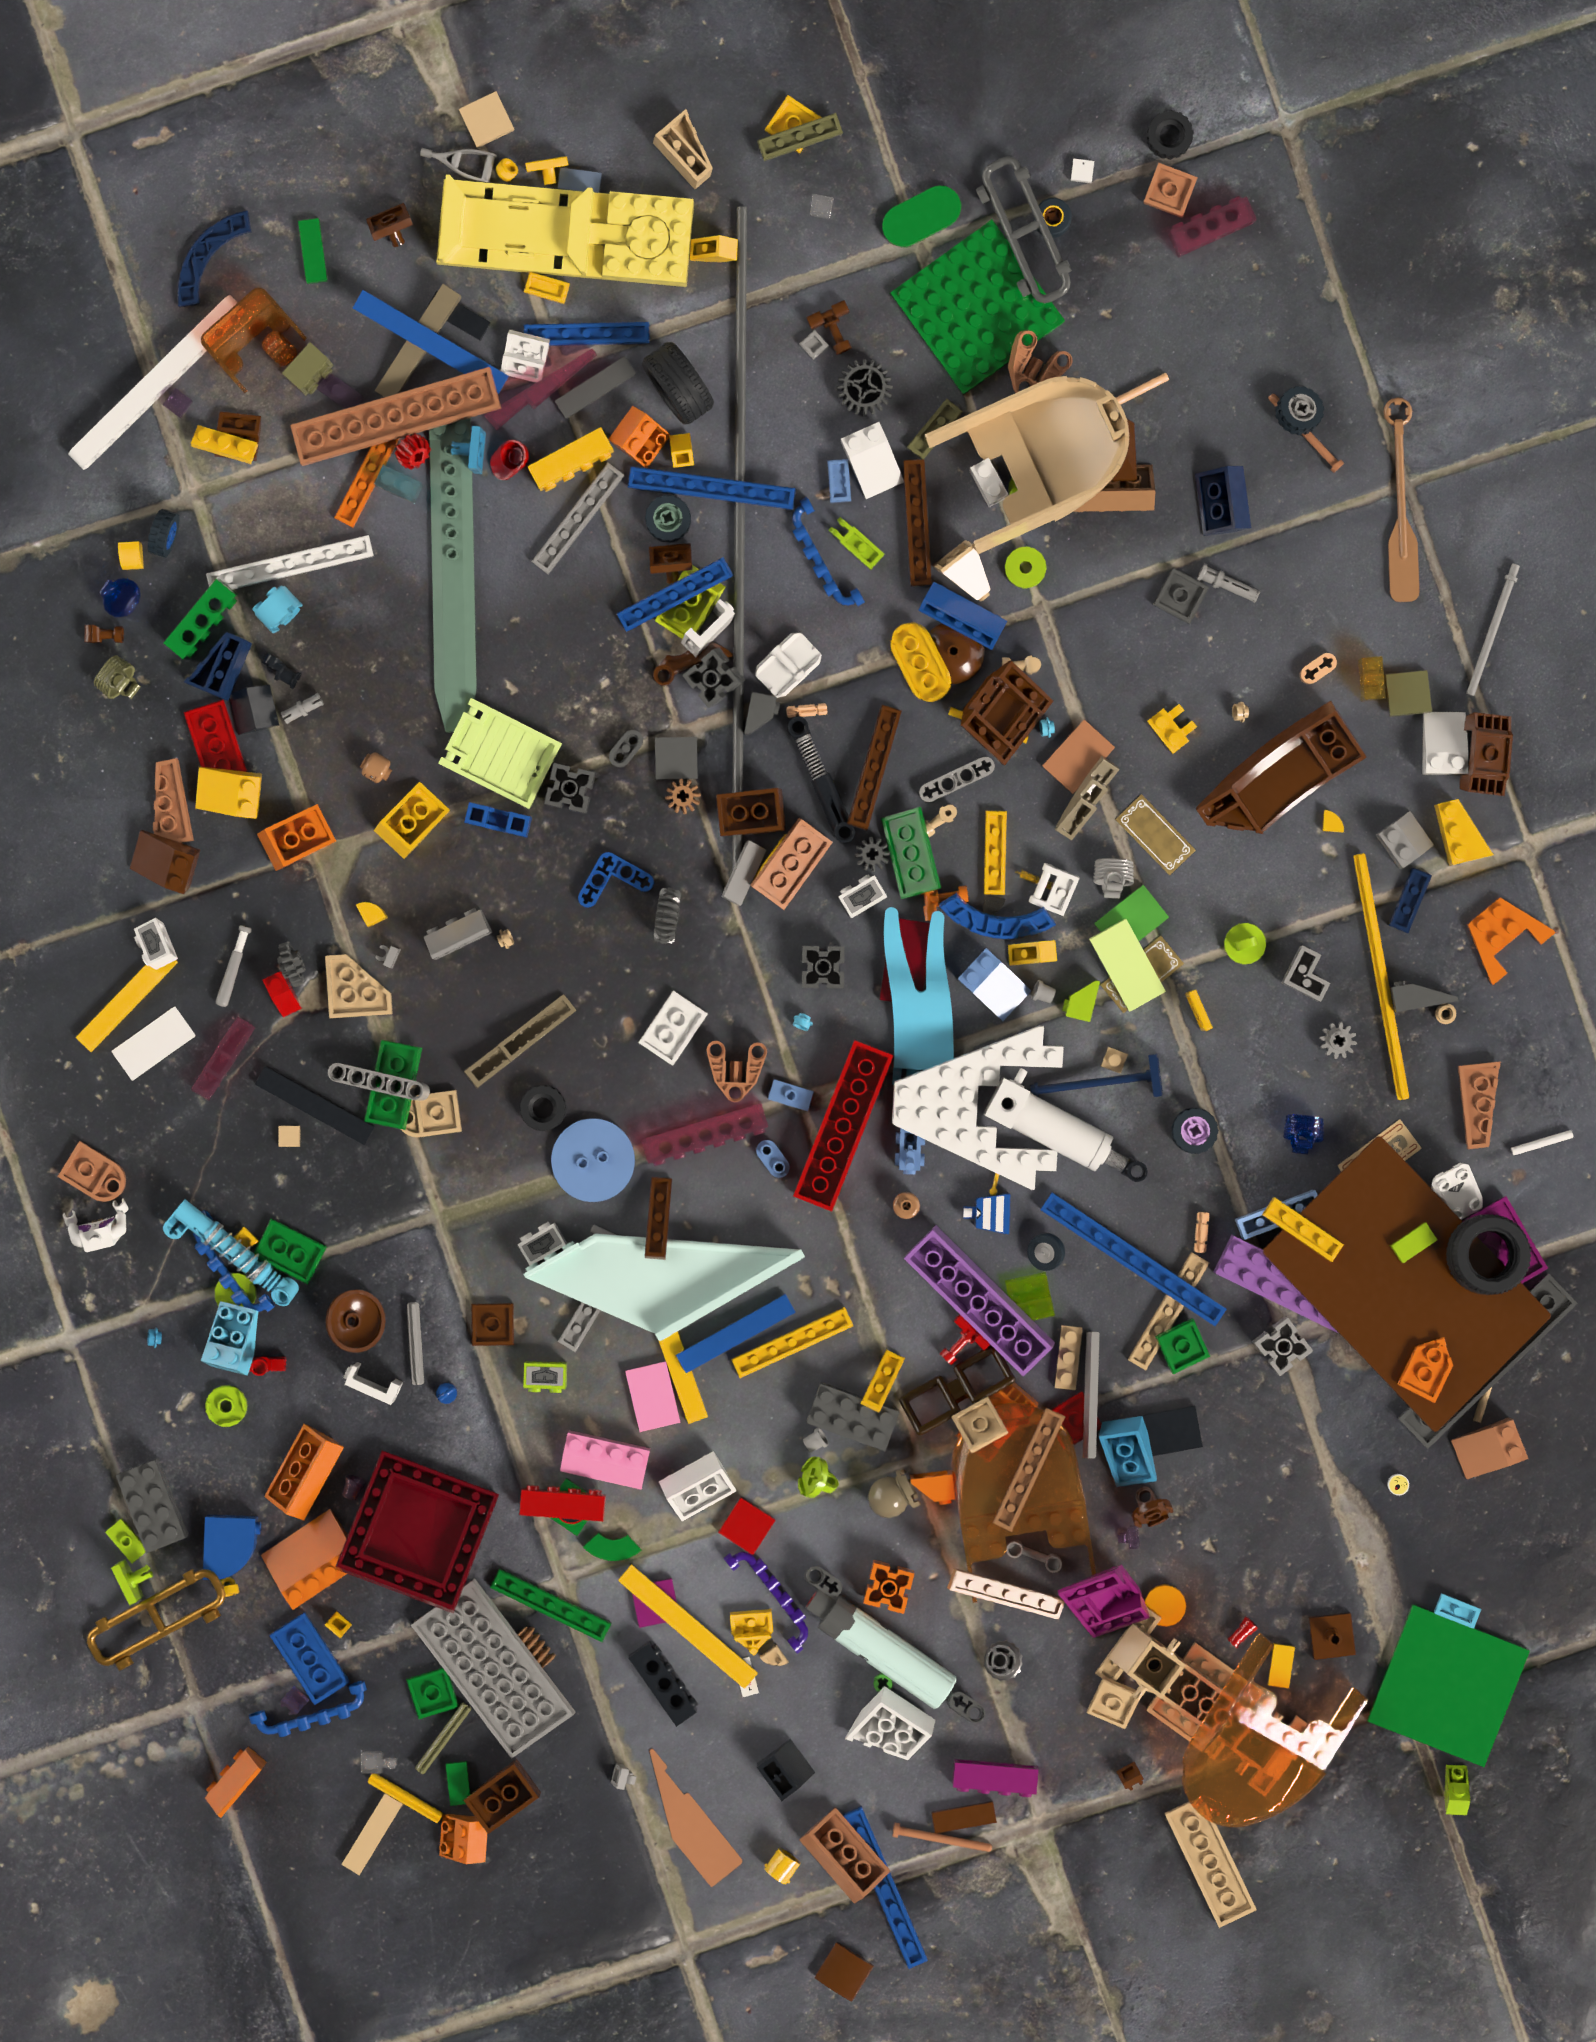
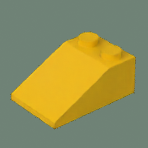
M199 767L195 808L236 817L257 819L262 774Z
M419 782L379 822L374 832L405 859L445 817L450 809Z

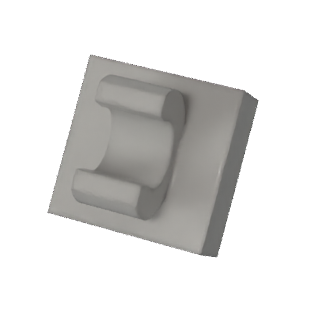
M381 945L380 948L386 951V955L384 957L376 955L375 958L379 961H384V966L393 969L401 949L391 946L389 949L387 946Z
M616 1763L611 1784L616 1789L622 1790L625 1789L626 1783L634 1785L636 1776L630 1773L624 1764Z

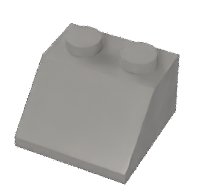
M1410 811L1376 834V837L1399 869L1406 867L1434 846Z

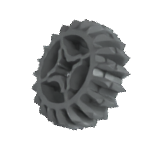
M863 359L861 366H859L858 360H855V368L848 364L849 372L841 371L845 378L838 377V382L843 384L836 387L837 390L843 391L838 394V398L845 397L846 399L841 404L845 406L849 403L850 405L847 408L849 412L855 407V415H858L859 411L863 410V416H867V410L869 409L871 414L874 415L875 407L879 411L883 410L880 403L888 405V401L884 397H892V394L886 391L893 389V385L886 384L892 381V378H884L888 370L885 369L880 372L882 364H878L875 368L873 367L874 360H871L870 366L866 365V359ZM866 371L863 379L850 380L856 373ZM872 373L881 381L882 389L877 388V386L871 383ZM868 378L867 384L870 390H866V392H864L863 397H861L862 388L860 387V385L863 386V383H866V380ZM847 386L857 390L859 394L857 402L849 395ZM868 395H879L875 401L863 404Z
M662 888L659 894L654 940L661 944H672L675 941L681 892L674 888Z

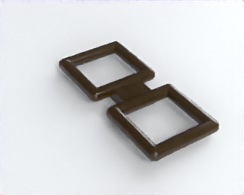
M992 1345L955 1365L953 1370L957 1379L946 1384L944 1378L938 1375L899 1398V1402L917 1435L922 1436L952 1419L951 1416L961 1411L958 1403L968 1397L971 1403L975 1404L1015 1382V1376L1004 1357ZM993 1355L1005 1378L976 1394L964 1370ZM938 1385L951 1409L928 1423L921 1425L909 1401Z

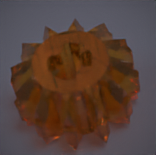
M272 331L262 342V347L266 354L280 366H287L298 355L293 344L278 331Z

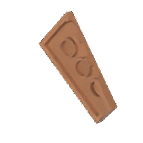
M175 758L156 762L154 834L179 843L194 841L179 760Z
M1501 1061L1458 1066L1467 1149L1489 1147Z

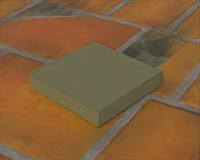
M1427 670L1385 675L1390 717L1432 712Z

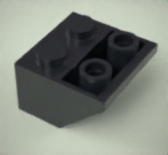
M791 1738L757 1763V1769L781 1802L797 1791L815 1774V1771Z

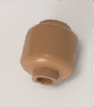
M377 752L371 755L368 753L360 766L362 775L374 783H379L382 779L386 781L392 772L389 769L391 765L390 760Z
M901 1192L894 1198L893 1210L900 1218L910 1219L919 1212L920 1203L913 1193Z

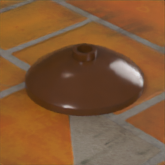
M943 623L934 627L929 634L950 673L951 684L963 683L975 676L984 660V646ZM956 648L958 653L951 655L950 649Z
M363 1290L345 1291L338 1295L328 1308L326 1315L328 1335L332 1342L344 1351L364 1352L377 1344L384 1332V1309L379 1300L369 1292ZM349 1317H351L352 1323L350 1325L348 1324Z

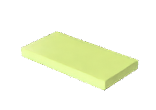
M1123 919L1089 939L1129 1012L1166 992L1127 919Z

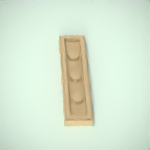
M386 1793L384 1794L344 1859L343 1866L360 1875L403 1803Z

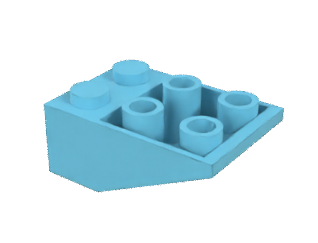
M220 1301L201 1361L211 1367L248 1376L254 1357L258 1311Z

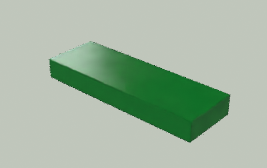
M316 218L298 221L306 283L328 282L320 220Z

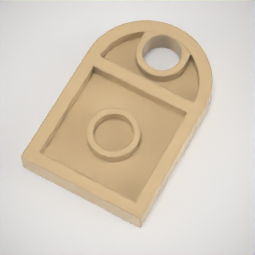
M457 1090L431 1093L423 1101L412 1100L409 1112L413 1115V1121L406 1125V1130L401 1129L411 1137L462 1132Z

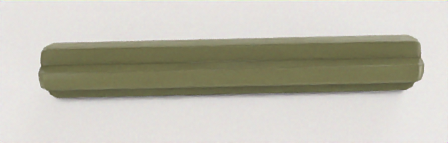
M463 1702L418 1762L415 1769L419 1773L425 1774L471 1711V1707Z

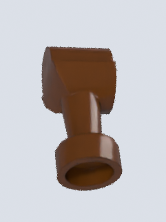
M84 625V642L102 643V639H114L115 643H123L124 641L123 626H115L114 630L100 629L96 625Z

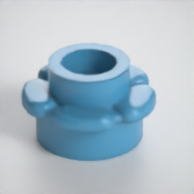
M157 1327L149 1329L147 1345L156 1348L157 1344H161L162 1332H158Z

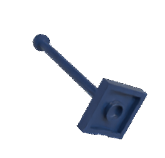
M1158 1053L1148 1055L1150 1069L1143 1073L1038 1086V1082L1030 1085L1031 1094L1039 1097V1094L1147 1080V1082H1152L1153 1096L1159 1097L1163 1095Z

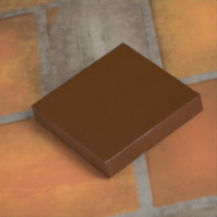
M514 1303L471 1304L472 1346L514 1345Z

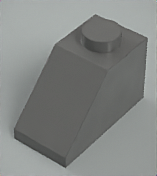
M752 692L745 735L749 736L771 721L774 714L778 715L780 702H776V696Z

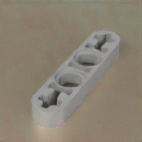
M981 757L924 784L919 790V796L924 802L928 803L990 775L995 768L994 761L989 757ZM982 761L990 762L989 771L981 770L978 772L980 776L976 777L975 770L971 766L975 764L976 768L982 765ZM964 769L970 770L972 772L971 780H962L960 777L961 771ZM950 778L953 781L952 789H943L941 785L942 780ZM938 782V787L942 794L938 795V791L932 793V798L924 797V788L928 787L929 790L936 788L933 783Z

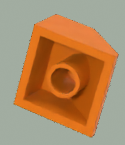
M951 1470L910 1475L911 1484L934 1502H939V1505L950 1504L951 1500H955Z

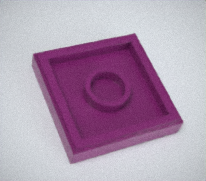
M672 1578L653 1582L677 1602ZM632 1593L639 1628L666 1623Z

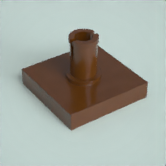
M404 203L366 218L374 241L389 236L393 247H398L396 238H398L400 245L405 243L400 230L413 225Z
M691 543L649 547L651 574L666 572L667 583L673 584L679 579L678 571L692 570Z
M1350 1612L1308 1617L1314 1660L1356 1655Z

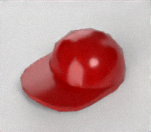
M508 440L503 443L491 456L490 465L493 474L500 480H508L513 477L520 469L526 466L529 460L528 449L522 442L517 440Z

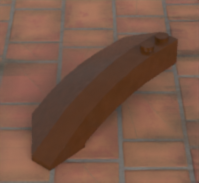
M1329 701L1276 735L1244 760L1196 807V810L1207 826L1215 827L1218 825L1225 826L1227 829L1250 830L1264 834L1265 830L1297 803L1334 777L1367 758L1333 702Z

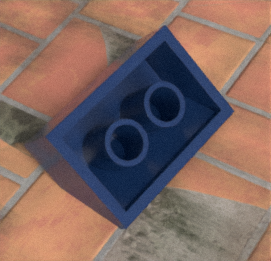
M1225 466L1195 474L1203 536L1231 533L1251 528L1243 466Z

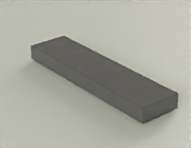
M624 356L555 400V403L565 419H568L634 377L636 373Z

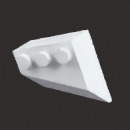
M884 1686L861 1710L845 1739L850 1741L855 1739L864 1742V1746L871 1748L873 1745L882 1748L885 1753L909 1760L932 1736L935 1719Z

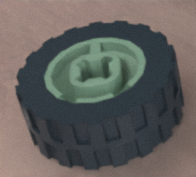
M662 495V497L655 498L649 504V507L646 509L645 522L649 533L654 538L670 543L671 541L675 542L680 538L682 539L689 531L691 513L687 504L681 498L674 495Z

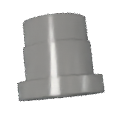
M1038 980L1032 990L1031 999L1051 1003L1056 989Z
M820 1428L814 1429L813 1433L803 1439L809 1452H813L822 1446L825 1448L829 1445L825 1434Z

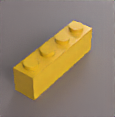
M600 427L527 467L540 491L545 490L547 492L556 487L555 483L561 480L566 482L575 477L574 473L579 470L585 472L593 467L592 463L598 460L603 462L611 458V453L614 451Z

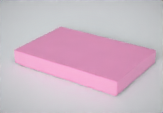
M666 1361L625 1371L640 1432L680 1423Z

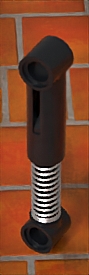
M794 717L788 723L789 734L796 741L798 747H800L799 750H802V757H805L803 760H806L805 763L808 764L806 767H809L808 770L811 771L809 774H812L811 777H813L811 781L835 838L840 843H849L855 836V829L852 825L847 824L849 816L830 773L824 772V765H821V758H818V751H815L816 748L813 747L815 744H812L813 741H811L808 722L803 717ZM801 722L804 725L803 732L795 733L792 730L793 724ZM831 804L835 805L839 817L842 821L841 823H838L835 814L832 810ZM840 828H849L851 835L845 839L841 838L838 833Z

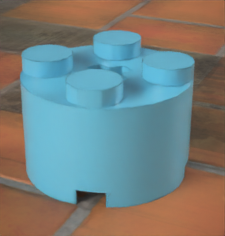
M282 585L278 588L273 587L266 594L268 598L264 602L260 601L252 609L255 612V616L271 633L279 631L280 629L277 626L280 624L287 625L301 610L299 607L303 606L287 587Z

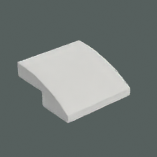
M509 330L501 371L511 377L541 384L550 339Z

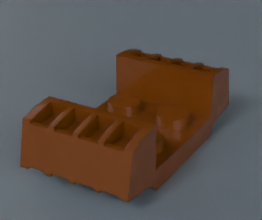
M1478 712L1471 713L1466 716L1464 731H1472L1469 774H1460V789L1467 792L1505 796L1506 783L1510 776L1513 741L1511 717Z

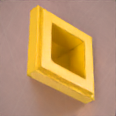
M337 1611L325 1624L339 1638L352 1625Z

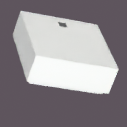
M1073 159L1071 181L1092 183L1094 161Z

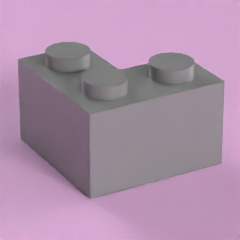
M1303 945L1299 946L1281 983L1317 1002H1321L1330 985L1329 982L1312 974L1321 954Z

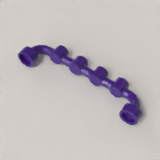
M739 1552L733 1556L730 1553L726 1555L724 1560L733 1571L740 1567L739 1561L745 1560L749 1563L799 1628V1637L796 1639L792 1636L787 1641L797 1654L804 1648L801 1645L808 1637V1628L803 1621L806 1617L799 1608L795 1610L790 1603L793 1600L785 1591L782 1594L778 1589V1586L781 1584L775 1576H768L765 1572L768 1568L761 1558L756 1560L755 1557L747 1552Z

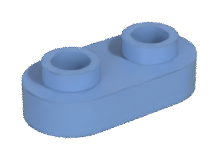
M761 1141L756 1149L760 1160L774 1177L781 1178L786 1176L790 1169L787 1159L773 1141ZM766 1146L770 1147V1154H764L763 1148ZM778 1163L782 1164L783 1170L777 1171L775 1165Z

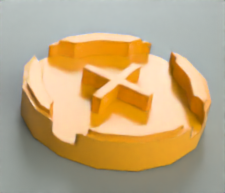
M1168 1584L1157 1585L1149 1591L1145 1598L1146 1607L1161 1617L1157 1624L1159 1626L1175 1625L1185 1614V1597L1176 1587Z

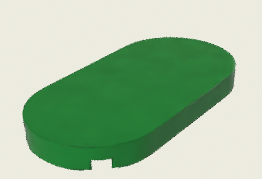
M934 186L891 208L886 213L882 224L886 240L892 245L907 248L948 228L957 221L960 215V198L953 189L947 186Z

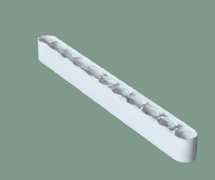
M231 295L225 297L70 450L68 455L83 470L87 469L245 313V309Z

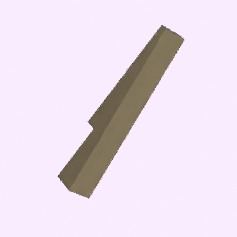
M442 284L419 320V323L439 334V331L462 299L461 295L445 284ZM406 341L375 389V392L383 397L400 393L427 352Z
M563 994L465 1070L464 1074L476 1089L572 1015L576 1009Z

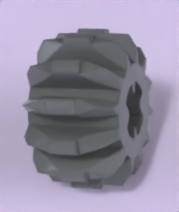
M869 837L870 844H867L864 839L861 840L865 847L856 846L857 850L862 851V854L857 853L854 855L855 858L862 857V860L858 861L857 865L860 866L865 862L866 865L863 870L867 871L868 866L872 865L871 871L875 872V865L877 864L879 869L882 870L883 866L880 861L884 863L889 862L883 856L890 855V852L882 851L888 845L885 843L881 847L878 846L881 842L880 838L877 839L876 844H873V837ZM870 849H875L874 852H878L875 860H869L870 857L867 858L866 856Z

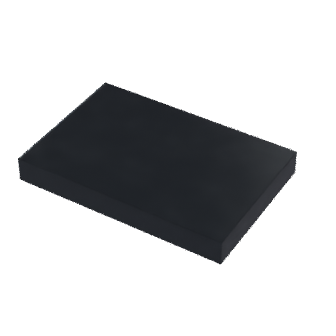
M1195 1405L1139 1415L1143 1417L1148 1431L1152 1456L1203 1447Z

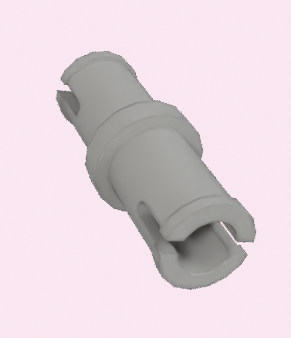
M316 693L304 701L299 700L296 702V705L282 711L281 715L283 718L286 717L284 719L286 724L302 715L305 717L308 715V712L321 705L323 706L322 699L314 703V701L320 699V695Z

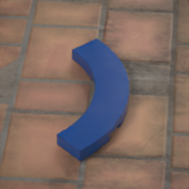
M957 893L939 904L946 915L957 924L970 929L971 932L991 938L1017 939L1022 936L1036 935L1056 925L1045 907L1021 916L1000 917L989 915L973 908Z

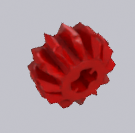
M413 433L411 436L407 434L404 440L401 439V443L396 445L397 450L394 453L402 466L412 470L415 467L419 468L420 464L425 463V459L430 457L428 453L431 451V448L424 437Z

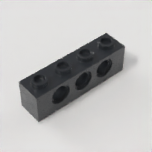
M648 1641L631 1653L629 1660L677 1727L697 1713L696 1706L698 1703L692 1695H687L684 1690L686 1686L680 1678L676 1679L673 1675L674 1669L669 1661L664 1662L660 1656L662 1651L658 1645ZM654 1660L658 1663L659 1667L656 1670H650L647 1667V1663ZM661 1678H668L671 1684L668 1687H662L659 1684V1680ZM679 1695L683 1701L680 1704H674L671 1701V1697Z

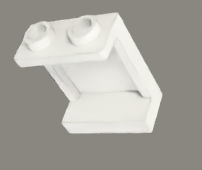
M719 599L713 609V612L719 618L701 636L690 628L685 633L681 643L697 657L731 623L735 614L733 607L727 601L723 602Z
M357 1362L347 1368L343 1377L347 1379L345 1385L390 1405L396 1400L403 1384L402 1381L395 1379L391 1382L389 1389L358 1376L357 1372L361 1363Z

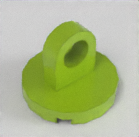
M1237 924L1226 934L1224 940L1225 952L1236 963L1243 965L1252 964L1264 954L1266 948L1265 936L1262 930L1253 924Z
M811 1457L802 1466V1478L799 1477L798 1489L801 1495L815 1498L821 1491L833 1493L839 1486L838 1479L828 1472V1464L823 1458Z

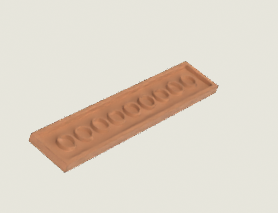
M490 367L295 423L291 425L300 464L305 466L402 438L407 434L412 435L413 433H419L501 409V404L492 370Z

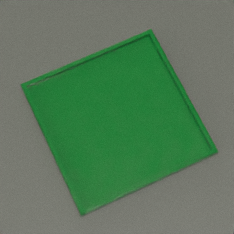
M1412 1604L1367 1721L1485 1767L1530 1650Z

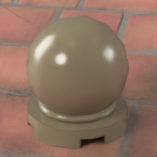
M904 1467L895 1471L897 1475L895 1478L889 1476L880 1478L873 1483L869 1490V1506L880 1517H897L905 1511L907 1505H911L913 1509L921 1505L920 1501L915 1500L919 1497L914 1486L911 1484V1480L907 1479L906 1475H903L906 1473Z

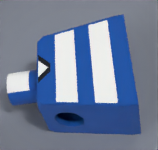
M1005 1193L976 1198V1207L963 1206V1219H975V1227L978 1229L1009 1234L1010 1194Z

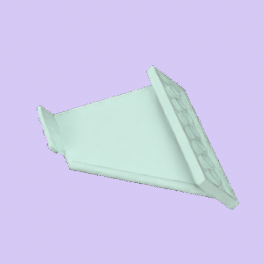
M595 1233L580 1243L575 1244L572 1241L562 1247L564 1251L559 1254L553 1252L544 1257L545 1262L540 1265L534 1263L525 1268L527 1272L523 1275L527 1279L655 1333L658 1340L662 1341L805 1258V1255L801 1249L667 1239L666 1260L645 1258L646 1237Z

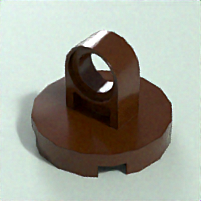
M1141 1487L1136 1492V1501L1139 1507L1131 1515L1135 1526L1142 1528V1524H1148V1527L1158 1525L1169 1518L1168 1513H1173L1170 1501L1167 1499H1157L1156 1494L1151 1488ZM1144 1493H1151L1149 1501H1141V1496Z

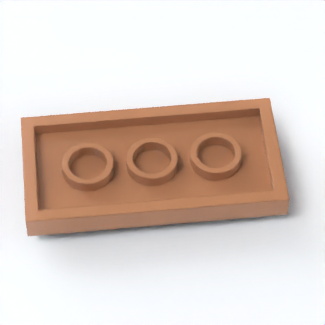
M798 818L750 886L785 910L833 842L804 820Z

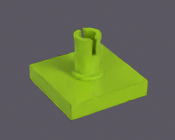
M126 1559L119 1561L111 1567L129 1606L139 1601L144 1595L138 1583L153 1577L152 1571L143 1574L149 1571L150 1567L145 1565V1567L132 1572Z

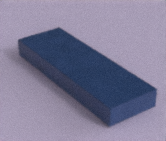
M1416 868L1411 869L1388 926L1409 933L1432 875Z

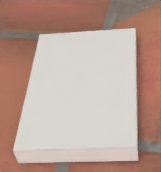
M673 991L638 1043L673 1066L708 1014Z

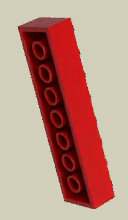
M854 1040L793 1197L833 1211L893 1055Z

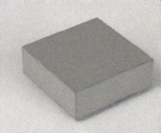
M815 330L799 343L812 360L829 347Z

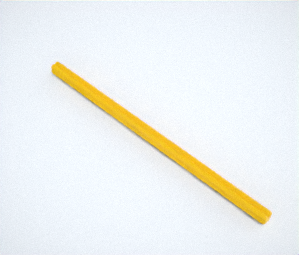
M1361 853L1353 856L1396 1096L1398 1100H1405L1409 1098L1408 1086L1366 855Z

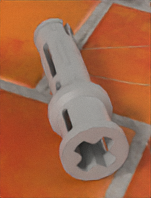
M1206 563L1202 565L1197 576L1198 581L1203 580L1213 585V588L1221 587L1253 603L1256 602L1260 594V590L1225 576L1222 570L1212 569Z

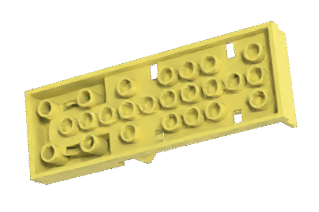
M446 175L443 184L436 263L437 265L687 287L694 200L611 191L610 194L594 193L593 188L589 187L583 192L454 180L451 175ZM485 189L493 190L492 200L484 199ZM560 196L568 197L567 207L559 206ZM480 249L488 250L487 263L479 262ZM555 256H563L562 269H553Z

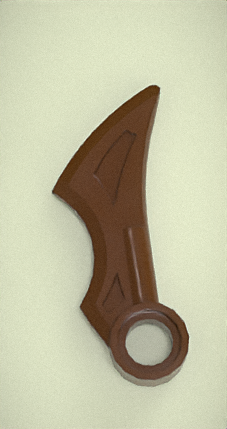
M711 642L697 657L689 650L677 656L667 655L654 670V681L660 686L670 685L674 680V675L702 663L701 659L715 648L720 647L728 658L733 657V653ZM667 670L670 673L669 679L667 681L659 680V671Z

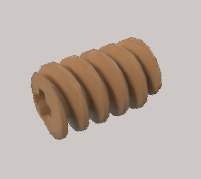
M526 1626L517 1635L543 1668L556 1655L555 1653L548 1654L550 1647L542 1648L545 1640L537 1641L540 1634L532 1635L535 1628H527Z

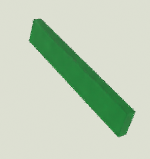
M500 1568L490 1586L491 1589L600 1642H603L612 1624Z

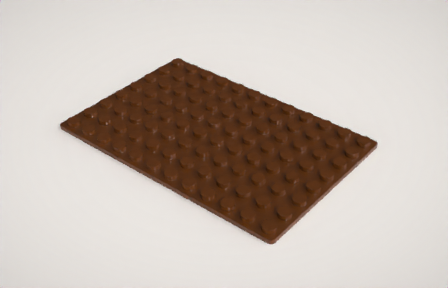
M1381 1136L1376 1137L1299 1213L1344 1244L1333 1262H1330L1285 1230H1282L1262 1251L1263 1255L1419 1418L1435 1432L1551 1318L1549 1311L1521 1282L1513 1289L1508 1290V1292L1485 1295L1465 1289L1453 1278L1447 1265L1448 1261H1446V1248L1448 1247L1447 1243L1451 1234L1463 1221ZM1427 1223L1437 1241L1405 1263H1401L1390 1245L1421 1224ZM1478 1237L1472 1241L1469 1248V1261L1472 1268L1485 1278L1498 1275L1505 1268V1265ZM1444 1337L1453 1367L1436 1402L1433 1403L1399 1386L1397 1383L1415 1346Z

